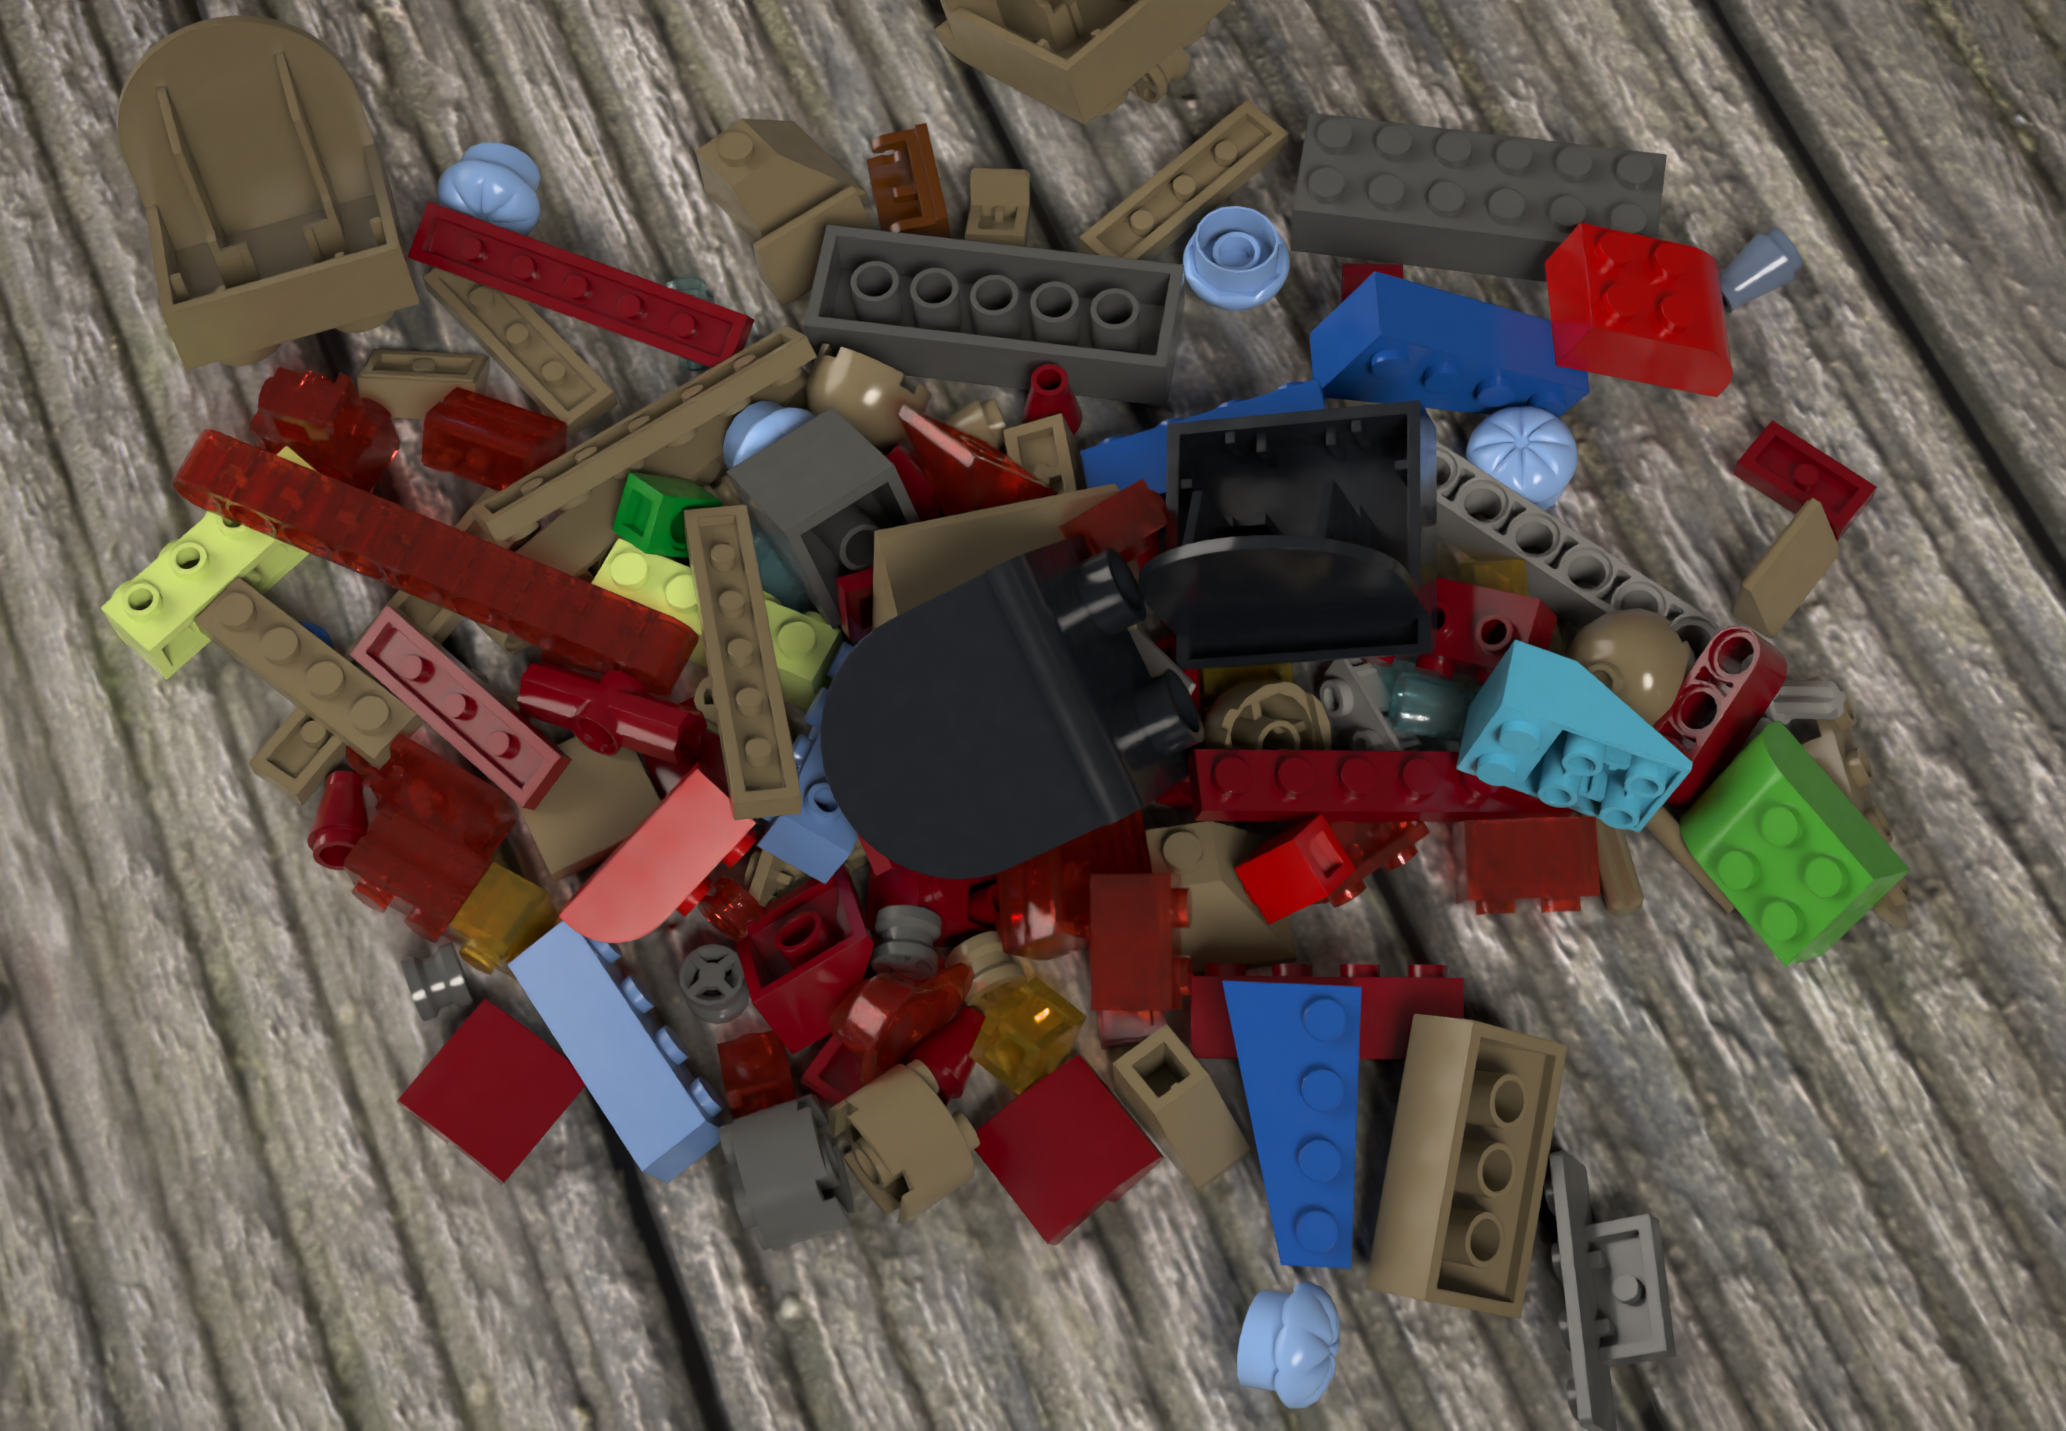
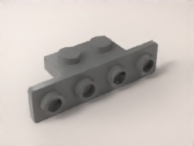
M1565 1151L1549 1154L1551 1175L1545 1178L1544 1191L1551 1213L1556 1216L1558 1242H1554L1552 1245V1263L1557 1278L1563 1283L1566 1309L1561 1310L1559 1314V1328L1563 1343L1567 1350L1571 1352L1574 1378H1570L1567 1382V1400L1573 1417L1579 1421L1581 1427L1588 1431H1617L1610 1368L1676 1357L1660 1221L1649 1213L1593 1224L1586 1167Z

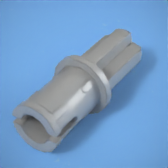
M1787 674L1783 686L1761 718L1769 719L1771 722L1781 721L1783 725L1788 724L1792 719L1835 720L1844 713L1843 703L1846 700V692L1843 687L1837 686L1833 681L1793 680Z

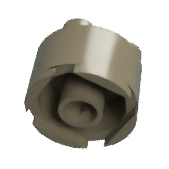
M915 1059L906 1066L902 1064L894 1066L828 1111V1122L833 1137L835 1138L845 1131L851 1143L852 1150L844 1154L843 1158L854 1177L871 1200L886 1215L899 1209L897 1223L902 1225L908 1223L974 1177L975 1167L970 1152L980 1145L977 1133L969 1120L959 1111L950 1114L937 1096L939 1087L933 1074L918 1059Z

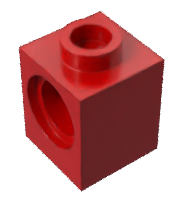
M1320 813L1261 843L1234 870L1242 881L1247 897L1253 904L1257 905L1268 925L1328 897L1356 868Z

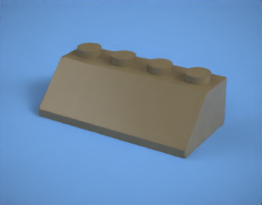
M1114 483L874 531L872 631L888 620L985 573L986 570L1005 561L1079 534H1083L1092 555L1108 548L1115 549L1123 557L1139 585L1140 570L1119 488ZM1137 624L1129 627L1128 630H1137Z
M1414 1014L1365 1289L1521 1319L1568 1045L1474 1020Z

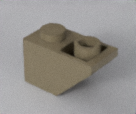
M1167 1024L1113 1062L1114 1091L1197 1193L1251 1153L1250 1146L1211 1077Z

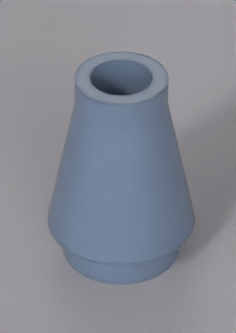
M1772 229L1766 235L1757 233L1721 273V291L1726 312L1731 313L1740 305L1794 281V273L1801 269L1803 264L1799 252L1785 234L1777 229Z

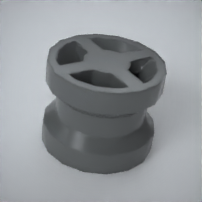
M894 905L879 910L876 915L875 930L880 936V944L872 951V969L879 975L900 981H920L935 976L938 971L939 958L933 950V944L941 935V917L934 911L913 905Z
M452 942L439 946L435 955L422 960L413 956L401 961L407 985L423 1022L437 1017L440 1009L448 1005L455 1004L459 1007H464L474 1003L468 979Z
M703 945L690 952L682 962L679 972L680 986L686 997L687 1005L694 1016L703 1022L717 1025L734 1020L747 1008L750 995L739 956L735 951L724 945ZM707 990H718V991L721 993V995H720L719 993H717V994H710V993H708V994L706 995V991H707Z

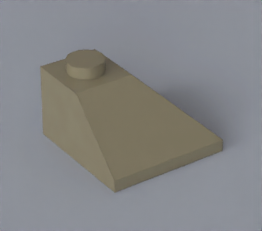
M742 118L696 150L705 193L755 242L847 187L853 186L862 202L868 199L867 192L794 121Z
M1213 821L1145 830L1146 864L1166 981L1191 978V976H1204L1205 964L1239 963L1246 964V969L1272 966V964L1296 962L1297 957L1289 916L1268 925L1257 905L1253 904L1247 897L1242 881L1234 870L1261 843L1272 837Z

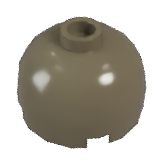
M825 343L821 345L806 383V405L811 413L818 416L833 407L878 450L896 446L912 433L932 395L921 384H918L914 394L900 386L905 374L859 352L841 347L835 358L830 345Z
M1642 608L1616 610L1602 615L1579 630L1566 648L1565 657L1578 661L1652 727L1672 707L1682 682L1695 664L1694 652L1688 641L1682 642L1677 632L1669 626L1673 623L1661 614Z
M1273 678L1239 682L1215 700L1206 713L1202 724L1204 739L1200 742V749H1332L1331 724L1322 702L1313 694L1304 692L1296 684Z

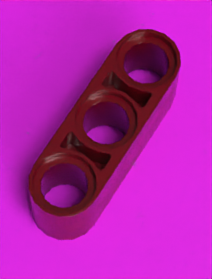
M1740 625L1728 626L1719 631L1710 640L1682 682L1672 707L1653 726L1657 732L1693 762L1690 773L1665 801L1672 806L1687 809L1728 767L1783 686L1787 677V662L1784 654L1749 628ZM1754 653L1751 664L1746 670L1740 672L1743 661ZM1717 708L1714 720L1704 727L1707 715Z

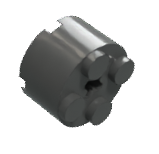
M814 1094L736 1118L731 1124L719 1128L720 1141L726 1159L730 1166L738 1165L743 1183L742 1187L733 1190L739 1218L745 1229L754 1227L756 1237L763 1250L771 1248L773 1251L854 1225V1221L849 1215L854 1213V1203L845 1165L838 1144H831L825 1133L821 1135L817 1127L827 1125L829 1122L820 1101Z

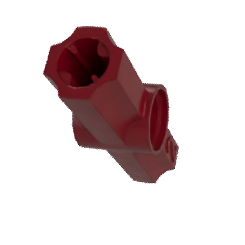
M545 662L542 665L532 663L520 678L521 687L516 701L522 715L571 730L582 744L601 755H616L621 747L680 765L683 762L692 764L703 749V738L707 729V723L702 711L651 696L639 681L621 671H608L600 680Z

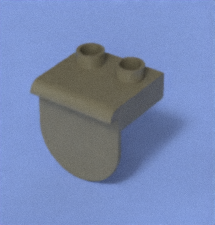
M940 0L947 20L938 26L935 31L944 46L959 60L1086 125L1093 118L1106 115L1118 108L1127 98L1129 88L1181 45L1184 48L1199 40L1206 33L1210 20L1233 0Z
M234 15L207 19L185 26L160 40L142 56L130 72L122 88L117 109V129L124 159L146 210L162 316L185 370L218 361L229 366L251 365L269 357L277 350L281 343L333 328L346 333L369 331L388 321L396 310L420 304L391 185L381 153L377 150L350 73L339 57L326 44L312 34L283 21L258 16Z

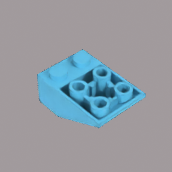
M1514 640L1469 705L1456 769L1477 776L1481 781L1489 785L1506 786L1537 797L1547 805L1569 808L1600 819L1610 827L1629 829L1640 833L1690 773L1693 762L1578 661Z

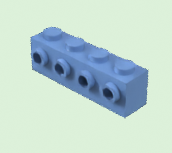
M846 642L841 645L826 671L828 677L834 678L840 665L854 648ZM823 687L815 697L804 718L805 722L813 726L808 737L800 734L792 745L802 795L801 814L763 817L762 819L768 822L757 846L826 884L850 856L858 835L834 799L823 766L820 730L822 712L828 690Z
M562 921L511 961L508 966L641 1171L669 1183L721 1142L719 1128L725 1124L718 1113L725 1108L724 1104L705 1079L702 1077L694 1079L684 1064V1061L690 1057L686 1046L670 1027L664 1025L660 1028L649 1010L656 1006V1003L646 987L634 975L631 974L626 977L617 964L616 960L622 956L617 943H606L590 939L576 932Z

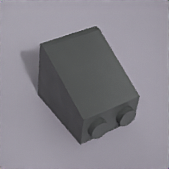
M833 407L726 471L743 505H747L748 515L832 629L841 624L836 578L873 568L874 531L921 522L894 464Z

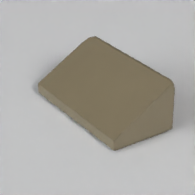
M853 186L843 189L754 242L753 247L759 276L781 304H789L812 290L827 224L874 230L858 192Z
M375 349L357 377L361 412L367 417L476 422L482 411L490 369V356Z
M1814 498L1806 501L1740 585L1733 608V616L1767 638H1773L1779 633L1838 557V542L1821 502Z

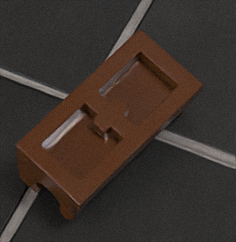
M927 123L916 124L914 129L883 134L871 140L870 144L873 153L897 150L893 154L880 155L867 160L881 231L950 238L948 215Z

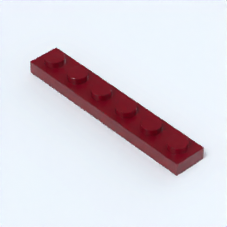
M429 201L408 254V258L708 368H713L744 350L755 321L748 315Z
M1194 749L1187 759L1195 821H1306L1321 813L1326 821L1565 822L1574 813V810L1547 805L1537 797L1506 786L1489 785L1481 781L1477 776L1457 770L1459 752Z

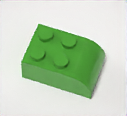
M1781 721L1769 723L1684 811L1680 818L1679 824L1682 838L1694 859L1785 967L1823 956L1910 871V868Z

